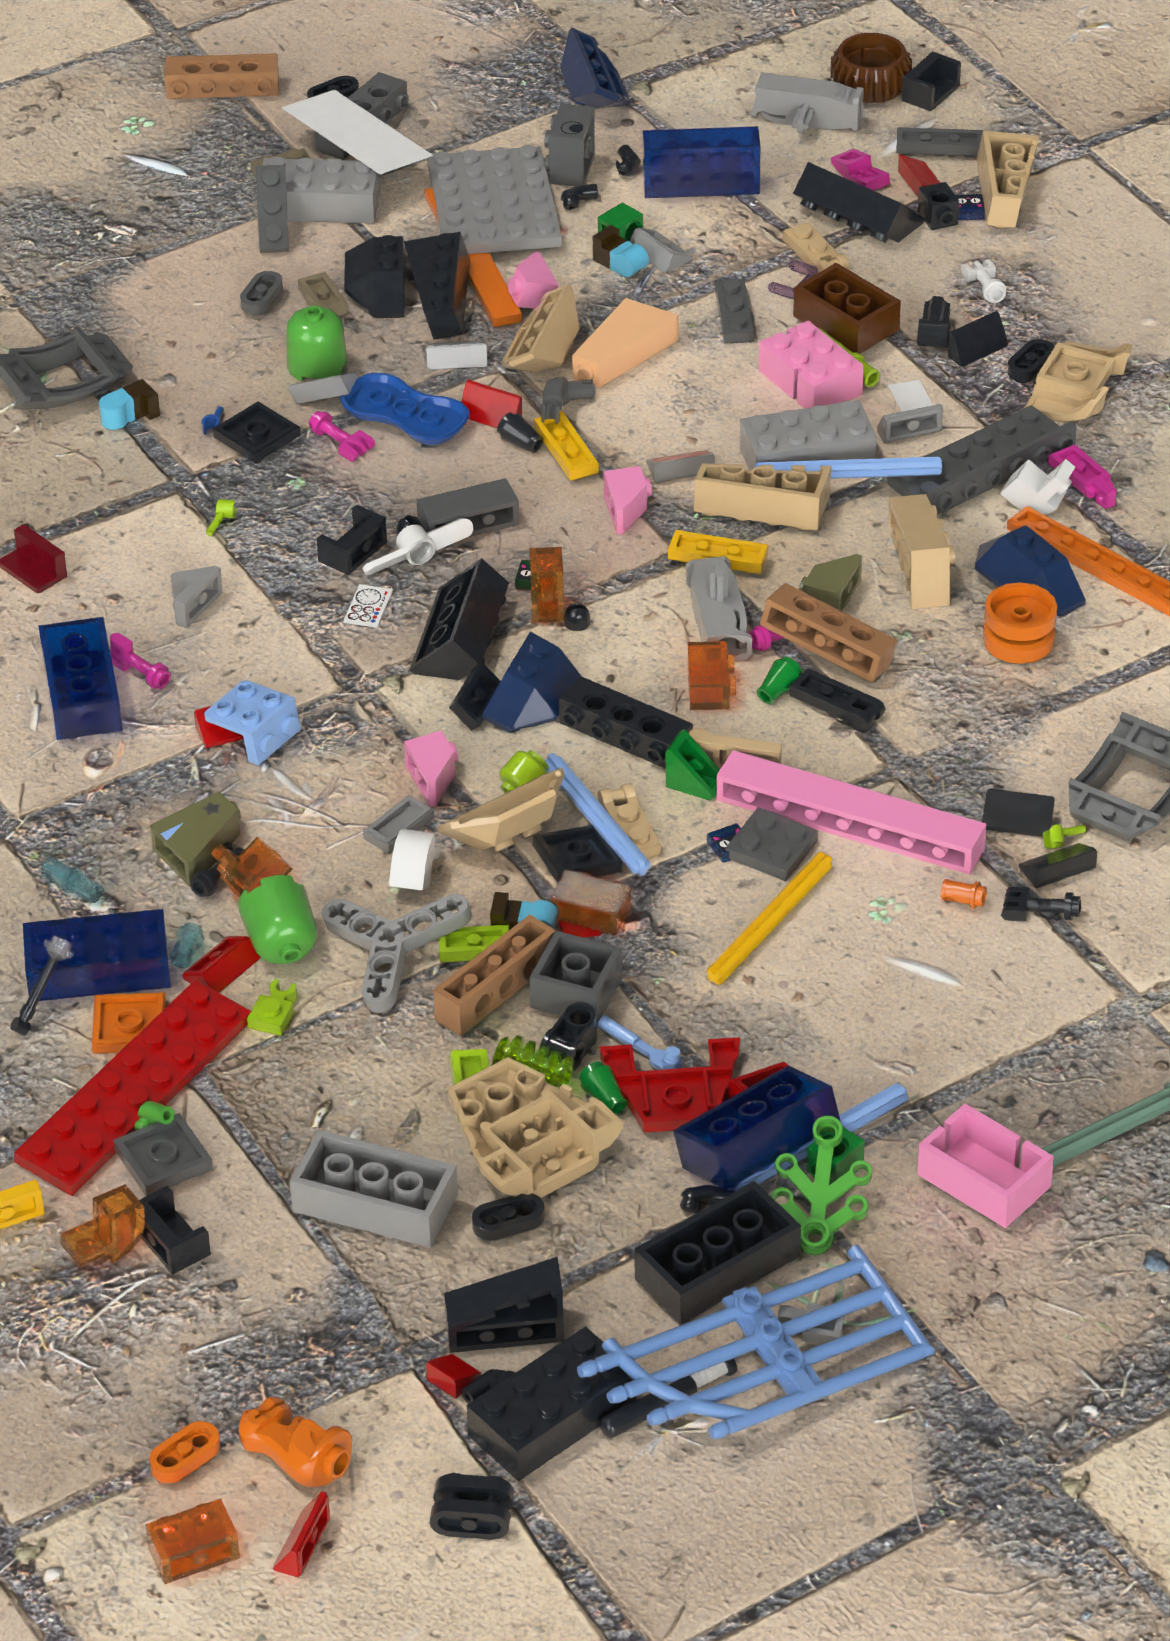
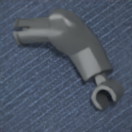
M565 377L549 379L543 391L541 422L544 423L546 419H554L555 424H558L560 422V410L570 400L593 399L596 393L593 379L581 381H567Z

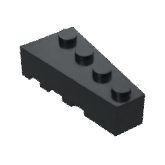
M461 232L443 233L438 236L404 241L433 340L462 335L470 258Z

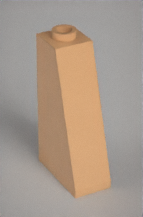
M625 298L572 355L573 380L593 379L595 387L601 388L676 343L679 339V315Z

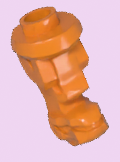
M268 1397L259 1407L245 1410L242 1413L239 1422V1439L244 1449L251 1452L264 1453L271 1457L284 1472L299 1484L306 1487L328 1485L335 1479L343 1476L348 1469L352 1452V1436L348 1430L341 1426H331L325 1430L313 1420H305L302 1416H296L292 1420L291 1407L276 1397Z

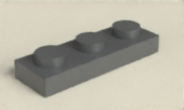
M897 127L896 153H905L907 155L978 156L983 130Z
M285 165L256 166L260 253L289 252Z
M745 279L715 281V294L724 344L754 342V329Z

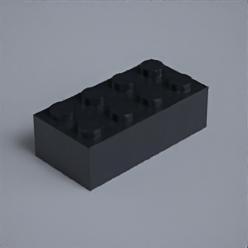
M753 1181L635 1248V1280L682 1325L720 1303L724 1297L732 1295L733 1291L751 1285L799 1257L801 1253V1225L762 1187Z
M585 1326L467 1405L468 1436L519 1482L598 1428L603 1416L636 1400L637 1396L633 1398L627 1397V1400L620 1403H610L607 1399V1392L617 1386H624L625 1383L633 1381V1379L619 1366L604 1372H597L596 1375L581 1378L578 1375L577 1367L588 1360L594 1361L596 1357L607 1354L602 1348L604 1342Z

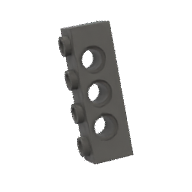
M378 72L349 96L348 99L387 124L408 106L407 82ZM314 130L317 151L342 160L350 155Z

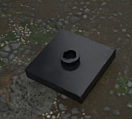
M259 401L213 428V437L254 463H257L301 435L300 426Z
M592 825L533 835V847L558 884L622 873L623 862Z

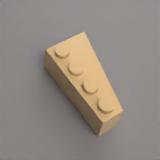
M702 463L695 478L693 512L704 513L707 516L732 517L739 521L765 522L772 526L786 525L800 530H818L830 499L832 466H820V471H805V465H792V471L774 470L773 465H760L752 470H745L743 464Z

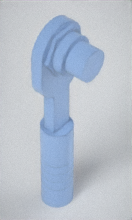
M604 1015L600 1018L597 1025L600 1029L625 1045L632 1044L633 1049L649 1058L650 1065L655 1069L683 1068L684 1064L680 1057L679 1048L670 1046L666 1050L655 1049L642 1041L641 1037L608 1016Z

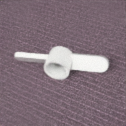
M460 518L428 533L420 525L407 526L397 536L396 545L399 550L366 564L362 569L365 575H371L406 559L412 565H422L433 557L435 551L469 537L473 532V524L466 518Z

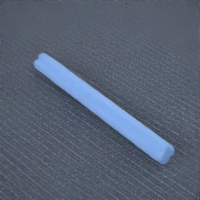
M940 457L757 462L755 464V467L773 465L774 470L792 471V465H805V471H820V466H832L831 479L933 476L942 473V460Z
M554 753L549 754L545 760L549 766L547 772L562 767L565 774L560 788L630 871L638 876H644L646 870L650 869V861L563 759Z
M895 1083L835 1118L841 1122L842 1127L850 1132H854L907 1102V1090L899 1083ZM813 1130L731 1175L727 1180L729 1189L737 1191L753 1181L760 1185L778 1175L775 1162L781 1154L790 1153L794 1155L798 1163L807 1158L808 1146L814 1142ZM784 1162L780 1165L783 1170L794 1166L790 1162Z

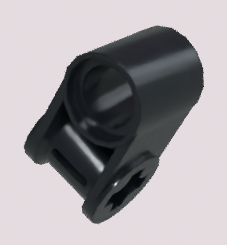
M583 1002L569 1005L554 1026L542 1038L539 1046V1058L543 1060L553 1059L565 1064L566 1069L575 1071L597 1041L595 1009Z

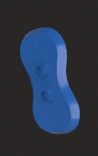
M387 373L365 374L356 379L348 395L340 396L341 404L352 416L361 420L381 422L395 426L404 431L413 440L427 445H439L452 439L460 432L470 415L469 409L460 401L449 397L421 393L412 389L400 378Z

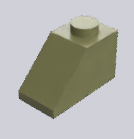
M854 554L814 565L808 577L804 576L802 578L799 590L843 612L861 582L862 555Z

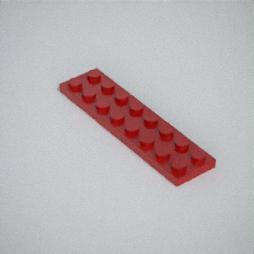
M194 980L14 1152V1162L73 1196L116 1154L113 1140L136 1131L135 1123L140 1118L138 1117V1111L142 1104L147 1101H154L166 1105L248 1025L247 1018L252 1011L201 982Z

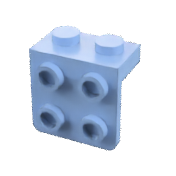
M248 680L241 681L204 713L207 722L243 735L248 761L256 765H260L301 730L294 697Z

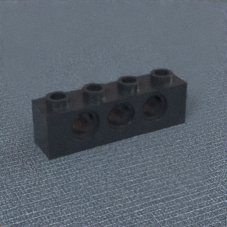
M582 676L559 698L560 724L665 769L666 750L681 730L685 729L689 734L693 729V723Z

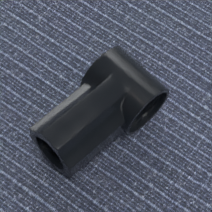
M933 296L929 301L925 302L923 317L919 319L917 346L948 348L950 303L946 302L943 297Z

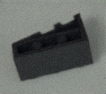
M558 1257L444 1293L450 1353L564 1341L563 1290Z

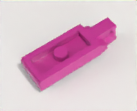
M1072 445L1049 455L1048 464L1054 469L1065 459L1075 466L1069 479L1072 481L1071 484L1083 495H1086L1088 498L1094 497L1096 503L1105 509L1116 505L1117 490L1113 487L1111 475L1077 445Z

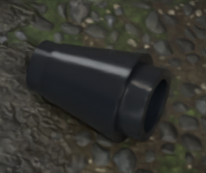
M509 412L503 416L498 424L497 432L501 435L502 440L532 453L537 452L541 448L544 438L520 414Z

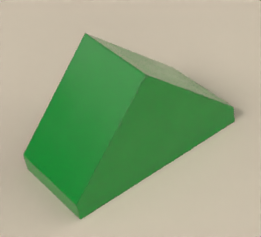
M683 729L666 750V787L710 801L714 799L717 794V774L720 769L688 732Z

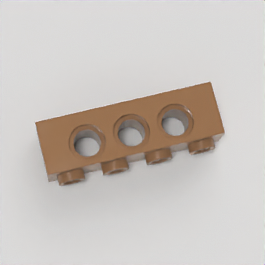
M278 54L167 56L165 58L164 72L166 99L278 96Z
M784 583L767 598L759 624L872 683L890 666L898 642L897 639L787 583Z
M529 914L433 989L435 1020L459 1036L464 1035L530 982V976L556 930Z

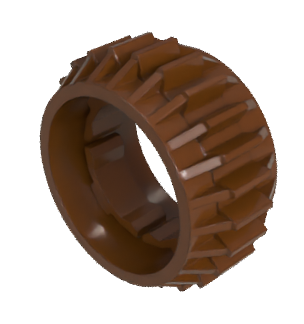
M882 33L856 34L845 39L838 49L834 51V55L831 56L830 77L833 78V82L857 89V87L864 88L863 103L886 102L902 93L903 77L912 70V58H910V53L907 52L904 45L892 36Z

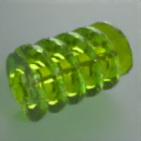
M520 1035L514 1037L511 1043L509 1037H504L500 1040L493 1055L492 1065L509 1057L545 1074V1082L559 1089L563 1083L569 1084L574 1064L573 1057L566 1056L561 1062V1053L554 1051L548 1058L549 1049L547 1046L542 1045L536 1052V1042L529 1040L524 1046V1038Z

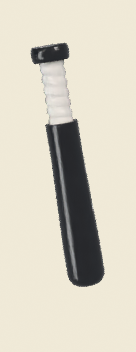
M731 1359L667 1385L690 1396L696 1393L698 1388L723 1376V1374L726 1376L734 1375L738 1370L737 1364L734 1359ZM649 1393L603 1416L600 1420V1428L608 1438L616 1437L647 1420V1414L660 1407L664 1408L665 1405L670 1403Z

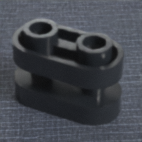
M460 1473L443 1475L435 1483L433 1495L435 1503L431 1508L430 1526L435 1532L444 1536L489 1540L502 1538L509 1531L511 1517L509 1510L513 1503L514 1488L508 1481L499 1476L464 1475Z

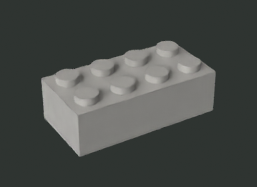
M281 157L264 158L262 166L285 165L288 221L375 222L380 195V175L361 161L339 160L335 158L329 160L310 158L283 159Z
M860 400L844 401L823 406L817 405L811 408L786 410L779 413L755 415L740 419V451L749 470H752L757 462L876 459L877 436Z
M318 1129L290 1179L292 1211L431 1248L458 1197L457 1165Z

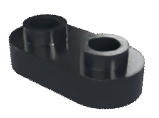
M339 76L310 88L307 92V99L332 90H336L348 98L359 89V82L352 76Z
M1043 339L1027 342L1008 360V376L1018 383H1028L1034 380L1055 346Z
M521 1193L516 1197L509 1196L478 1206L472 1213L473 1232L483 1240L493 1241L533 1230L544 1221V1202L533 1193L529 1195Z

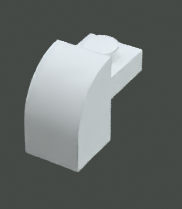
M1028 459L1010 476L1000 494L1020 510L1028 506L1044 515L1050 514L1057 509L1067 492V488L1072 483L1069 477L1075 466L1065 459L1047 475Z
M407 829L399 831L392 855L389 886L415 890L430 888L432 861L440 857L441 844H434L436 833Z

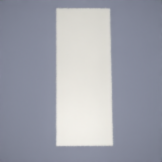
M336 90L281 107L378 174H383L434 156Z

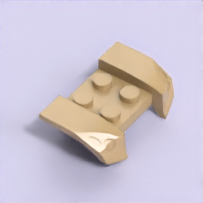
M1066 341L1065 344L1058 342L1037 374L1033 394L1024 408L1032 405L1048 418L1057 422L1081 420L1098 414L1103 409L1106 394L1110 388L1104 386L1110 374L1124 375L1132 345L1124 343L1115 348H1099Z

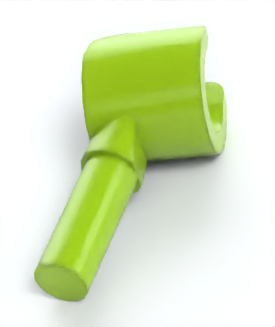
M219 499L217 501L216 515L206 530L208 536L214 534L224 518L235 519L237 509L234 508L235 500Z
M1059 824L1053 825L1050 830L1043 832L1044 847L1046 849L1061 848L1065 845L1064 838L1085 833L1086 828L1084 825L1070 828H1062V825Z

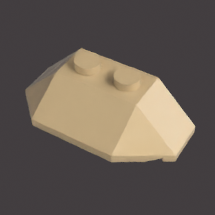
M570 284L545 293L541 299V304L531 312L517 332L501 362L504 368L538 373L546 369L554 370L564 363L565 356L569 348L574 344L573 340L580 329L573 288Z
M562 767L550 771L436 828L440 834L477 849L484 850L494 846L496 852L514 844L512 837L522 833L525 838L542 830L540 823L551 819L565 773Z

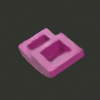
M853 148L831 157L832 165L848 180L873 191L890 184L889 173L873 167L871 155Z

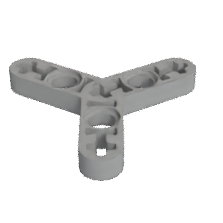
M451 894L393 921L345 899H334L328 902L322 909V917L327 929L331 933L370 951L362 986V997L368 1010L373 1013H382L390 1010L396 1003L406 953L464 927L471 920L472 912L467 899L463 895ZM421 922H431V925L425 930H414ZM364 924L373 925V927L365 933L356 932L357 929ZM383 964H394L387 972H377V969ZM379 985H382L384 992L380 993Z

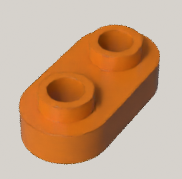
M193 1422L152 1450L149 1456L152 1476L163 1483H174L182 1480L205 1464L219 1452L220 1438L218 1429L209 1422Z

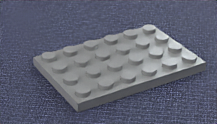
M525 145L521 148L511 149L498 147L492 150H466L458 153L438 152L432 154L434 156L427 158L440 233L461 232L468 254L562 247V236L541 146Z

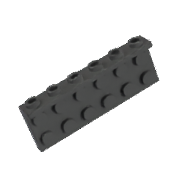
M1030 405L924 456L941 458L942 473L940 475L887 477V484L902 496L927 494L930 504L936 506L937 515L1007 482L1010 476L1028 459L1036 466L1048 462L1050 454L1075 445L1077 425L1071 421L1059 426L1034 406Z

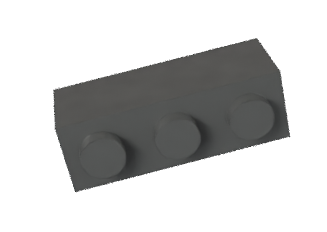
M506 478L416 499L417 518L420 520L422 528L426 533L460 518H466L473 524V532L469 537L519 525V500Z

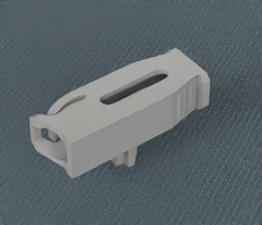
M761 72L755 87L756 99L750 114L751 117L757 118L758 113L762 111L761 116L765 119L779 124L792 125V128H797V133L800 134L803 133L804 129L808 130V128L824 130L852 128V131L859 130L863 117L864 88L857 87V89L833 81Z
M726 556L690 560L686 564V584L691 588L692 609L707 661L718 659L747 660L752 656V636L747 633L745 607L736 577L730 570V560ZM736 639L739 640V649L736 648Z

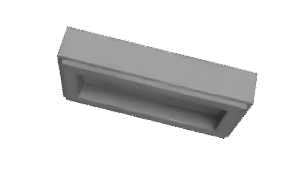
M408 795L363 830L364 840L390 854L394 850L399 831L401 829L419 831L434 819V809Z

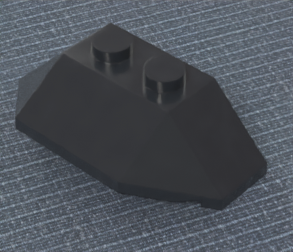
M385 235L382 237H372L346 251L344 292L360 306L367 309L373 318H404L405 246L403 236Z

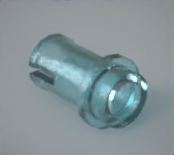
M186 923L177 930L176 936L178 939L169 954V960H172L171 963L176 967H188L196 948L203 943V931L200 926L194 923Z

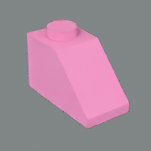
M534 252L517 265L513 277L509 280L508 292L517 307L535 309L541 304V299L545 293L557 289L559 285L541 253Z
M640 466L603 471L604 498L617 534H623L647 510V497L652 496L650 479L644 478Z
M442 730L404 741L405 767L429 807L437 806L455 777V761H458V752L455 744L448 742Z

